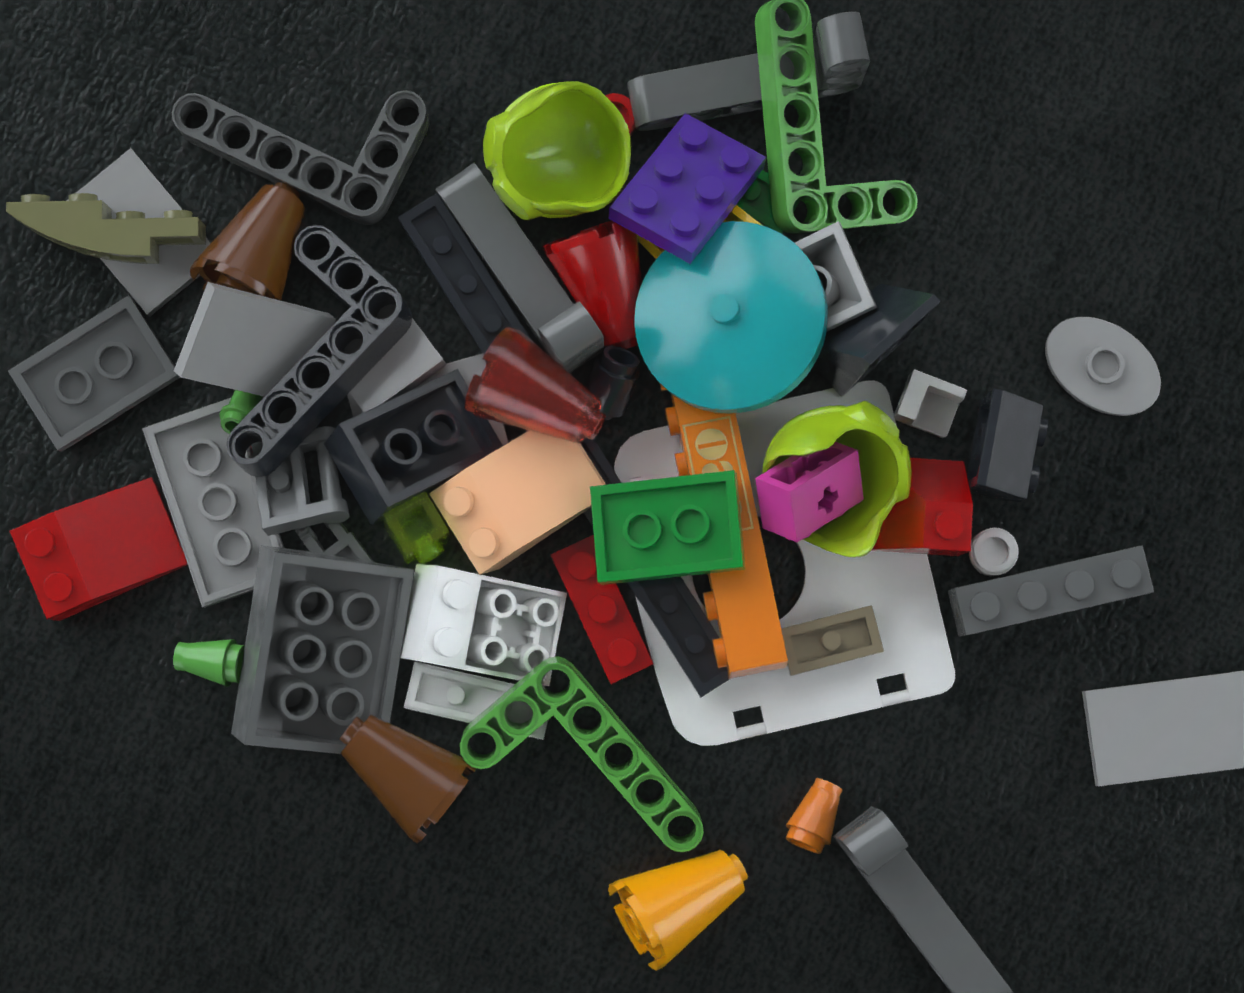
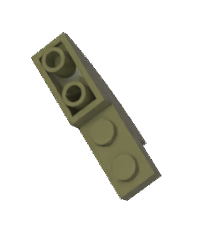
M89 193L70 194L69 201H50V196L27 194L21 196V202H6V212L38 235L68 249L106 260L138 264H159V246L206 245L205 224L198 217H193V213L187 210L164 211V218H145V213L121 211L116 213V219H112V209L102 200H98L97 195Z

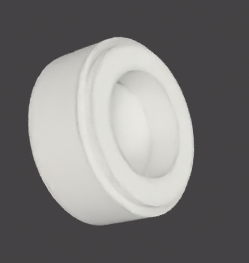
M989 528L981 531L972 539L969 558L974 568L980 573L988 576L1001 575L1008 572L1015 565L1018 558V545L1014 537L1006 530Z

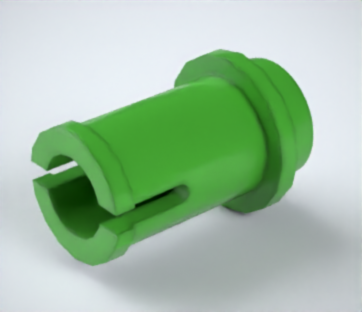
M235 390L229 404L222 407L219 417L222 429L230 434L262 400L263 396Z

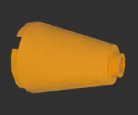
M718 850L619 879L609 884L608 891L610 896L618 892L622 903L614 907L615 912L638 953L642 955L649 951L655 958L648 965L657 971L666 966L744 893L743 881L747 880L748 876L743 864L735 854L728 856L723 850Z

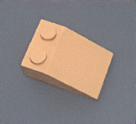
M558 413L465 468L429 494L475 569L481 575L502 568L591 508L590 486L606 485L562 413Z

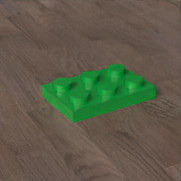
M734 470L590 486L597 580L599 584L606 585L746 570L737 473Z

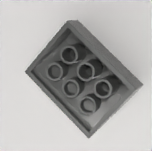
M261 545L231 734L244 745L341 754L346 744L340 741L339 738L356 717L365 722L370 715H373L390 723L414 570L310 551Z

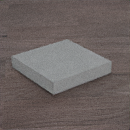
M390 304L381 308L377 314V319L390 317L394 313L396 305ZM412 318V323L407 333L349 393L363 412H366L411 391L447 364ZM363 339L350 341L345 347L344 354L355 353L359 350Z

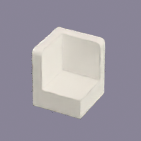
M914 369L908 376L893 418L896 421L944 438L949 432L959 403L964 400L967 390Z

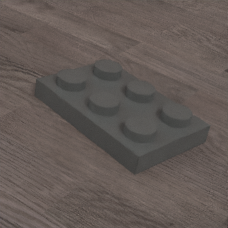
M129 295L8 370L52 443L60 452H63L180 378L174 372V363L135 301Z

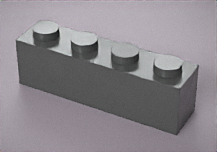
M1143 545L954 588L949 590L948 594L958 636L961 637L1153 593L1154 589Z

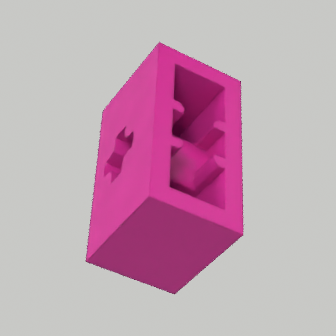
M835 442L826 450L804 456L792 455L755 478L762 528L795 542L809 537L814 531L833 519L842 516L847 510L864 500L858 450Z

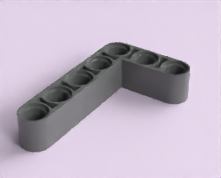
M844 12L823 18L817 23L813 37L818 98L838 95L859 88L870 63L859 12ZM758 53L636 77L627 83L635 127L638 131L673 127L685 113L699 121L763 109ZM782 56L779 65L781 73L786 78L792 79L794 75L793 62L788 57Z
M397 91L385 102L352 167L201 94H185L176 101L172 109V120L175 126L190 143L273 183H285L296 189L302 197L363 225L375 224L386 215L429 127V115L422 98L412 91ZM411 107L419 111L418 119L411 125L402 126L394 121L398 111L403 108ZM196 110L207 111L208 117L203 126L195 129L186 127L187 118L192 112ZM238 130L250 132L249 141L244 147L240 149L228 147V140L232 133ZM389 148L398 152V158L394 165L381 168L374 164L375 156L379 151ZM287 150L292 153V160L287 167L283 169L270 167V159L277 151ZM329 170L335 173L334 182L330 187L322 190L312 187V178L317 172ZM363 190H371L377 194L376 203L367 210H360L353 206L355 196Z
M475 163L435 189L462 232L564 377H567L603 352L604 337L591 315L580 301L575 304L572 303Z
M871 806L833 835L951 993H1013L1006 981L906 851L908 847L907 842L883 811Z

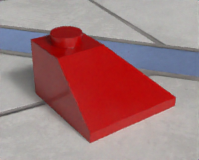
M910 458L912 478L909 496L894 504L881 526L878 539L872 551L960 556L970 552L973 502L964 461Z

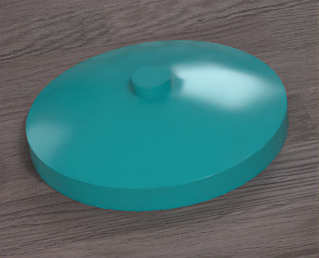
M738 221L722 222L691 264L664 250L648 270L640 287L635 307L637 343L644 362L654 377L664 388L681 401L704 411L725 414L743 413L763 408L778 401L796 388L808 375L818 359L825 341L828 324L826 294L817 271L805 253L790 239L771 228L755 223Z

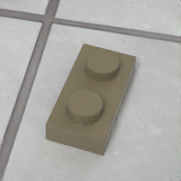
M872 605L781 629L790 676L884 652Z

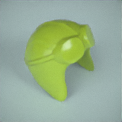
M566 81L534 88L517 98L503 113L492 117L487 122L483 155L486 168L491 171L493 176L492 185L502 202L517 216L524 220L541 216L563 218L602 209L618 197L629 175L631 140L629 128L624 117L601 90L583 82Z
M867 401L847 407L843 405L825 406L806 411L789 420L775 434L766 451L763 473L792 455L804 456L830 448L835 442L857 449L864 500L847 510L842 516L817 529L803 540L842 556L863 557L872 551L878 539L881 526L894 504L909 496L912 470L908 446L902 444L899 438V429L893 420L880 408Z

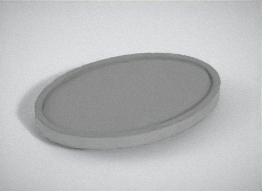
M1075 317L1059 323L1049 333L1045 345L1048 366L1062 388L1080 403L1101 413L1115 416H1130L1143 412L1157 400L1161 388L1158 367L1145 346L1123 328L1098 318Z

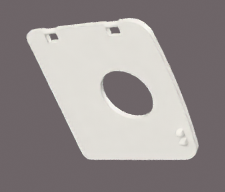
M874 380L858 382L842 397L832 388L779 400L753 411L736 413L758 517H761L755 478L763 474V462L768 446L784 424L799 414L815 408L836 405L847 407L867 401L884 411L896 425L889 393L881 383ZM668 426L646 430L630 437L620 447L615 460L614 470L621 483L678 477L674 454L683 452L679 435L670 436ZM803 539L796 542L804 560V585L794 607L779 620L781 629L872 605L884 652L790 676L788 666L783 669L732 678L702 698L698 696L636 597L656 676L675 729L687 741L700 746L720 745L934 696L948 691L953 686L955 680V669L927 554L871 551L863 557H846L826 551ZM692 575L681 576L707 617L706 609L695 591ZM710 621L718 636L721 638L718 621ZM903 673L906 690L880 695L876 679ZM760 706L764 722L736 728L733 712Z

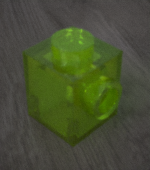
M426 491L383 514V525L407 565L416 559L420 565L425 564L445 552L442 545L448 542L449 530Z

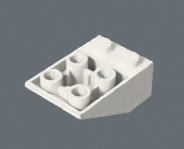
M416 564L400 658L520 681L542 661L549 657H555L567 593L442 566ZM552 670L543 676V685L549 686Z

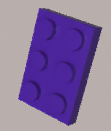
M685 113L610 206L608 219L691 264L762 172L766 157Z

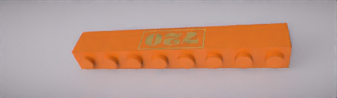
M660 384L661 391L667 390ZM671 394L673 407L665 408L670 436L679 435L683 452L674 454L678 476L734 470L737 473L746 570L708 573L711 591L703 592L708 621H718L721 638L712 640L718 668L727 667L729 679L786 668L788 659L736 413L725 414L704 411L681 401Z

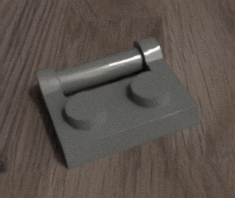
M328 426L315 428L275 471L267 476L256 477L262 529L268 536L320 523L337 524L346 521L350 517L348 502L342 499L338 468L324 445L335 428ZM263 442L252 444L253 458L261 452ZM310 451L317 452L323 501L315 503L310 501L304 453Z

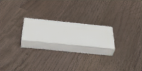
M414 661L404 708L470 723L515 684ZM514 701L505 709L507 717L512 722L518 724L525 723L533 715L531 707L522 701ZM548 720L529 737L544 740Z

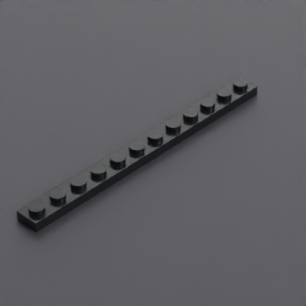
M436 193L398 217L400 224L530 430L554 415L562 413L606 485L621 483L440 195ZM591 507L583 513L593 528ZM681 576L627 582L700 698L730 680L727 667L718 668L712 640L720 637Z

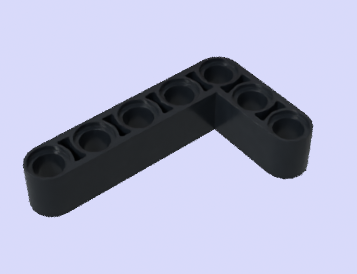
M313 225L303 229L295 239V255L309 274L348 310L228 436L226 444L228 454L234 462L251 476L263 477L275 471L407 333L412 323L411 310L397 289L324 226ZM321 247H329L326 256L319 260H312V255L316 250ZM357 275L363 276L362 281L357 287L349 290L344 289L348 279ZM390 304L396 305V309L390 317L377 319V314L381 308ZM363 339L359 350L355 353L344 354L345 347L350 341ZM322 373H330L329 380L323 387L311 388L316 376ZM296 407V414L292 420L284 424L278 423L279 416L285 409ZM256 442H263L262 450L256 457L245 458L246 451L250 445Z

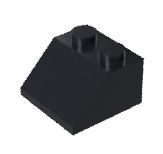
M993 389L980 400L967 470L971 494L1020 503L1027 499L1028 492L1035 493L1040 472V466L1033 464L1036 446L1042 447L1044 445L1048 428V419L1041 418L1043 405L999 389Z

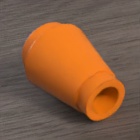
M816 778L813 786L809 789L786 824V827L789 828L786 840L800 848L821 854L824 845H830L842 789L829 781Z

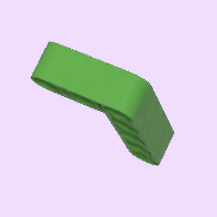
M771 0L766 2L759 8L756 14L755 31L774 222L779 229L786 233H805L819 231L838 221L843 229L880 226L907 221L917 209L918 199L911 185L904 181L890 180L826 186L810 10L804 0ZM777 8L785 10L789 15L790 26L787 31L781 29L776 23L775 12ZM782 56L788 57L793 62L794 75L792 79L786 78L781 73L779 65ZM788 103L793 105L798 112L799 118L796 127L790 126L785 120L784 109ZM792 151L798 153L802 158L803 169L799 175L794 174L789 168L788 159ZM887 191L893 195L896 202L895 209L891 215L883 207V197ZM842 195L849 199L852 206L851 213L847 219L842 217L838 210V201ZM797 199L803 201L807 208V217L803 223L798 222L793 215V205Z
M558 656L549 657L542 661L464 729L460 743L461 756L471 767L485 769L498 763L554 715L667 847L677 852H687L697 847L702 840L704 833L700 813L694 804L576 667L565 658ZM555 669L563 671L570 679L567 688L556 693L547 690L542 683L543 676L548 671ZM514 701L526 702L533 711L532 717L525 723L518 724L512 722L507 717L505 711L509 704ZM590 706L599 711L601 719L596 726L585 729L575 723L573 719L574 714L581 707ZM484 732L491 735L496 742L495 749L488 754H478L473 751L469 745V739L474 734ZM614 743H623L630 747L632 755L627 762L616 765L609 762L605 757L607 748ZM648 779L657 780L663 786L661 795L654 800L642 799L636 793L637 787L641 782ZM677 816L689 817L694 822L693 829L685 836L673 835L667 829L669 822Z

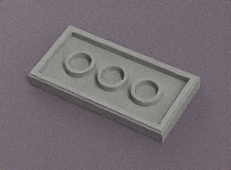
M231 398L142 428L201 605L204 608L254 591L261 545L285 548L280 533L268 536L262 529L256 477L246 473L228 454L226 444L230 434L222 429L219 414L222 407L229 404ZM250 446L246 451V459L253 458Z
M1244 671L1082 691L1095 786L1244 768Z

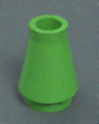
M235 639L195 643L179 642L176 645L173 656L174 669L186 671L224 686H230L232 682L239 683L245 645L237 644Z

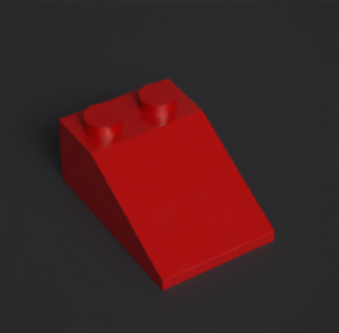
M152 477L59 509L10 530L46 619L61 621L188 565L177 532Z

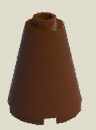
M276 182L275 185H264L194 261L190 268V276L193 280L200 274L206 280L202 288L204 291L207 283L210 282L281 301L294 253L295 239L299 234L305 206L300 200V193L282 182Z
M370 715L365 722L356 717L339 738L340 741L346 744L341 751L342 756L409 838L417 844L427 835L419 828L423 826L427 829L431 822L436 824L469 781L462 773L469 776L477 769L467 764L463 757L373 715Z

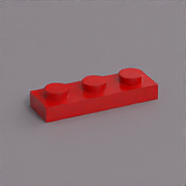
M594 535L551 554L610 684L653 665L654 663L617 584L601 585L598 583Z

